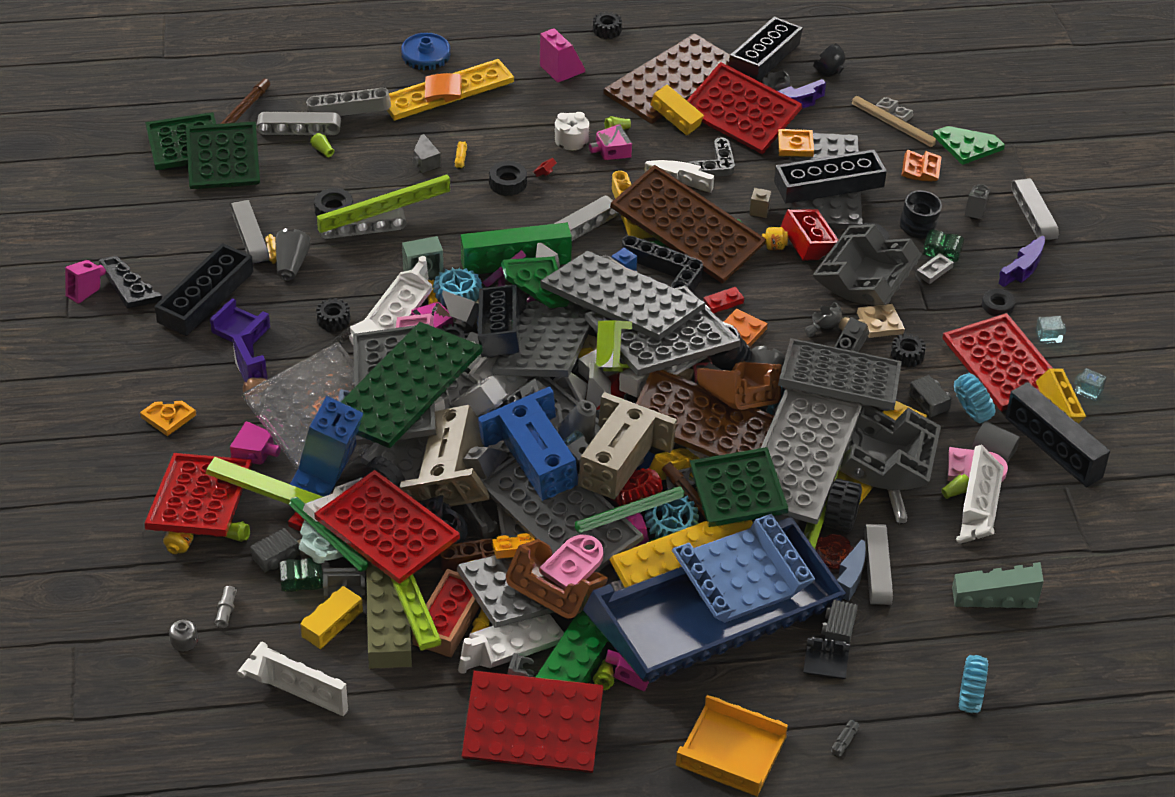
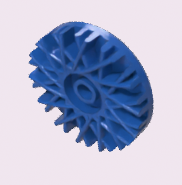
M415 34L403 42L401 47L402 58L405 64L409 62V66H412L413 69L418 65L419 70L422 68L424 71L425 66H429V70L431 68L435 70L436 64L441 67L450 60V44L445 38L437 34Z

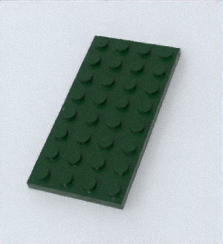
M419 322L341 401V403L363 413L357 435L391 448L483 352L482 346Z

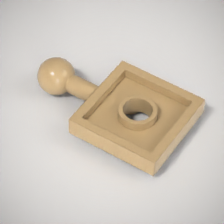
M893 304L858 308L859 321L868 325L869 338L904 334L905 328ZM844 317L840 320L839 328L842 331L850 318Z

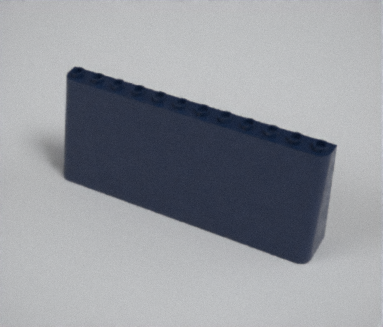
M789 517L778 521V524L815 580L787 600L724 623L713 616L683 567L616 592H614L615 590L611 584L592 591L583 611L642 681L652 683L660 676L673 674L677 669L682 667L684 669L689 668L697 661L704 662L712 655H721L732 647L738 648L749 640L751 642L756 641L764 634L771 635L779 628H788L794 622H803L814 614L818 616L827 607H832L833 600L841 601L846 592L794 519Z

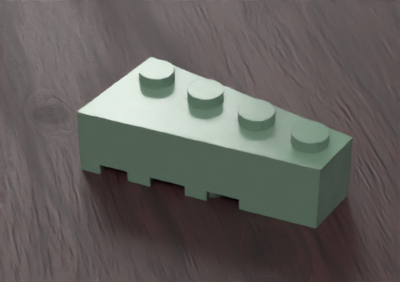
M1033 563V567L1023 568V565L1014 566V569L1002 571L1001 568H996L989 573L974 571L955 574L952 586L955 607L1037 608L1044 582L1041 563Z

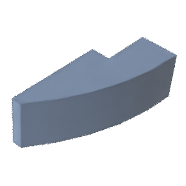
M861 540L840 564L837 581L846 592L843 599L847 601L851 599L861 580L866 551L864 540Z

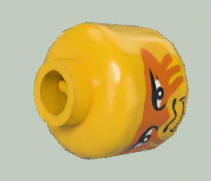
M769 227L766 229V234H762V237L766 239L765 244L768 250H783L785 246H788V232L783 227Z
M167 531L163 538V543L172 554L185 553L194 536L191 533Z

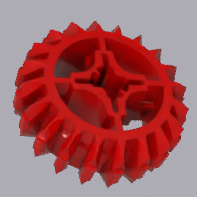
M651 468L636 469L615 500L611 498L610 500L617 508L655 495L663 490L662 480L655 470H651Z

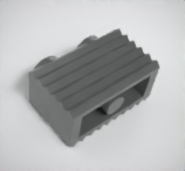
M929 374L911 382L909 395L914 398V401L920 405L929 417L950 410L951 395L941 388L940 383Z
M283 528L279 532L273 533L272 536L269 535V537L252 545V559L264 573L269 570H275L280 564L287 560H294L300 554L299 543L286 528Z
M833 600L832 607H827L825 619H828V623H823L821 635H825L827 642H831V639H834L833 643L835 641H846V643L850 644L857 614V604L853 605L852 603Z

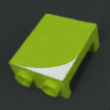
M598 321L596 364L598 367H603V371L623 372V368H629L627 364L620 363L621 330L632 329V321Z

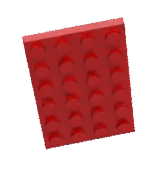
M722 62L717 65L687 99L692 106L704 115L702 119L704 124L761 154L778 137V129H785L802 109V104Z
M1007 313L943 333L942 339L966 369L979 378V381L983 383L1000 411L1007 410L1012 390L1029 382L1039 391L1036 381L1048 369H1053Z
M173 453L145 520V530L227 536L244 488L206 474L208 466L214 457L217 456ZM217 457L251 470L252 459Z
M376 470L314 513V517L318 522L398 584L402 583L460 539L458 531Z
M474 671L462 758L593 773L604 686Z

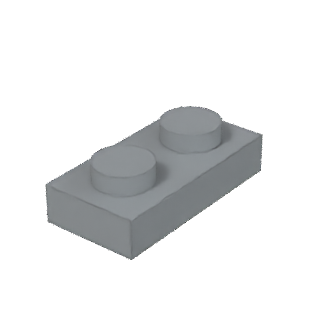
M938 254L917 269L916 276L931 284L953 268L954 262Z

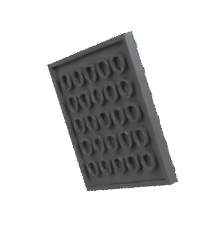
M686 286L675 288L696 297ZM705 306V309L659 341L634 329L621 330L620 358L637 376L732 350L740 347V339ZM594 311L585 313V320L597 333L598 321L612 320Z
M790 338L778 386H782L786 390H801L805 394H820L824 398L834 397L843 402L853 401L866 407L870 405L876 406L884 411L894 410L902 361Z

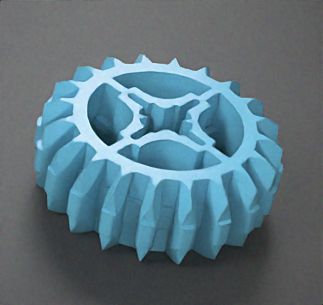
M452 267L451 270L445 269L444 273L439 272V276L435 277L433 293H436L438 302L443 306L446 305L442 296L443 290L472 301H477L479 299V289H482V282L478 274H474L473 271L468 272L467 268L462 270L460 267L458 269Z
M967 373L954 381L956 396L970 418H973L978 423H983L995 415L993 400L983 383L979 381V378L971 373Z
M686 496L646 510L644 517L646 528H650V534L656 533L655 538L659 539L660 537L662 538L699 524L698 507H694V501L688 502L689 497ZM660 510L662 518L658 521L656 513ZM683 515H686L688 520L685 525L682 523Z
M969 655L966 658L959 697V708L962 711L978 713L981 710L988 671L987 658L979 655Z

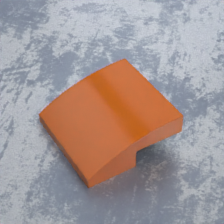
M443 73L427 76L425 78V99L427 103L443 98L445 102L461 98V75Z
M907 150L904 155L901 176L921 181H937L939 179L941 156L925 151L924 155H920Z

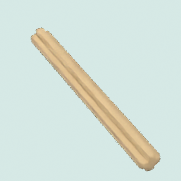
M859 96L853 98L852 104L929 147H933L936 144V138Z

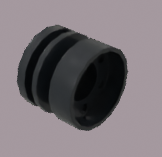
M924 190L909 193L906 196L900 218V226L903 231L917 238L931 236L935 232L941 212V200L933 193Z
M726 325L740 339V347L716 353L715 355L707 356V358L721 370L732 371L736 363L750 362L752 352L737 329Z

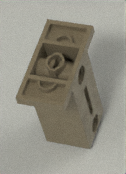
M604 392L601 396L598 426L602 428L581 455L578 486L615 500L651 447L668 453L672 451L677 419Z
M470 405L435 411L436 435L428 436L419 478L401 481L399 488L417 502L444 495L443 502L449 504L450 507L489 500L490 495L487 488L473 468L467 469L463 458L469 453L468 451L476 446L483 447L477 415Z

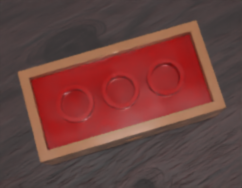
M447 569L426 604L441 639V645L427 650L452 657L480 605L459 573ZM412 631L413 645L419 647L417 640L414 636V633Z

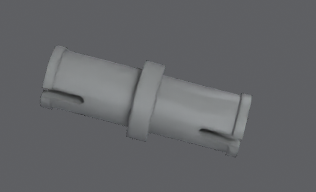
M232 586L224 587L221 601L217 605L218 613L215 624L221 628L228 626L230 614L234 611L233 602L237 590Z

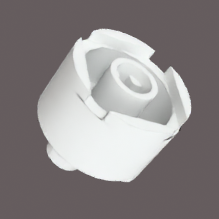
M582 112L558 114V118L555 121V143L558 146L559 144L564 146L566 150H579L583 148L584 144L587 145L589 141V121L585 114Z

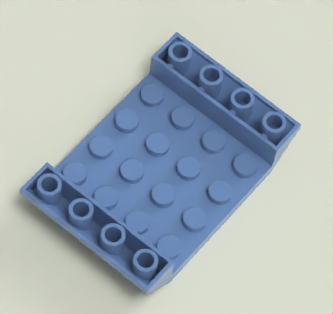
M772 514L755 519L750 529L693 548L689 542L672 549L675 557L713 616L724 623L787 600L815 580Z

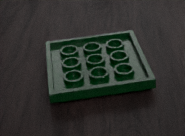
M214 113L145 122L155 170L187 166L186 126L216 124Z
M256 121L186 126L190 189L260 184Z
M768 447L690 460L689 466L708 527L754 520L769 514L773 516L788 514L789 508Z

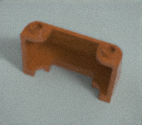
M739 362L735 364L732 371L709 368L697 369L698 384L732 409L743 410L772 405L780 401L781 386H778L781 375V364Z
M539 539L519 545L506 573L507 584L565 618H573L583 611L592 591L605 586L608 577L601 573L593 572L586 580H581L579 584L570 583L567 585L566 590H564L539 571V568L552 556L551 547Z

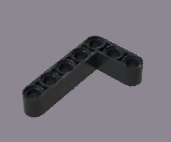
M626 236L622 239V248H626L635 254L638 264L676 277L671 284L672 288L686 286L693 293L701 282L703 273L702 261L634 236Z

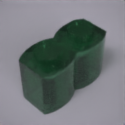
M930 230L924 244L923 254L930 257L941 254L952 262H957L963 249L964 238L956 234H946L942 231Z
M312 558L301 561L288 559L279 562L281 591L294 592L301 589L317 590L323 588L321 563L314 562Z

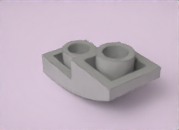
M883 98L875 105L905 122L913 116V110L899 107L897 100Z

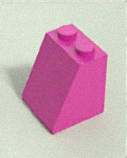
M555 28L540 33V66L556 82H561L585 72V68L574 47Z

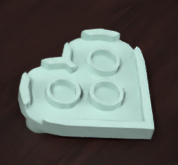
M304 520L300 531L301 535H303L299 545L301 551L313 557L312 559L316 563H324L325 560L343 557Z

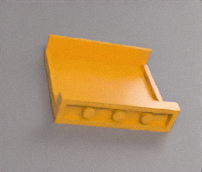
M707 695L705 706L683 747L680 746L677 751L676 766L758 797L786 739L788 725L779 720L763 716L760 713L744 709L739 705H733L720 698Z

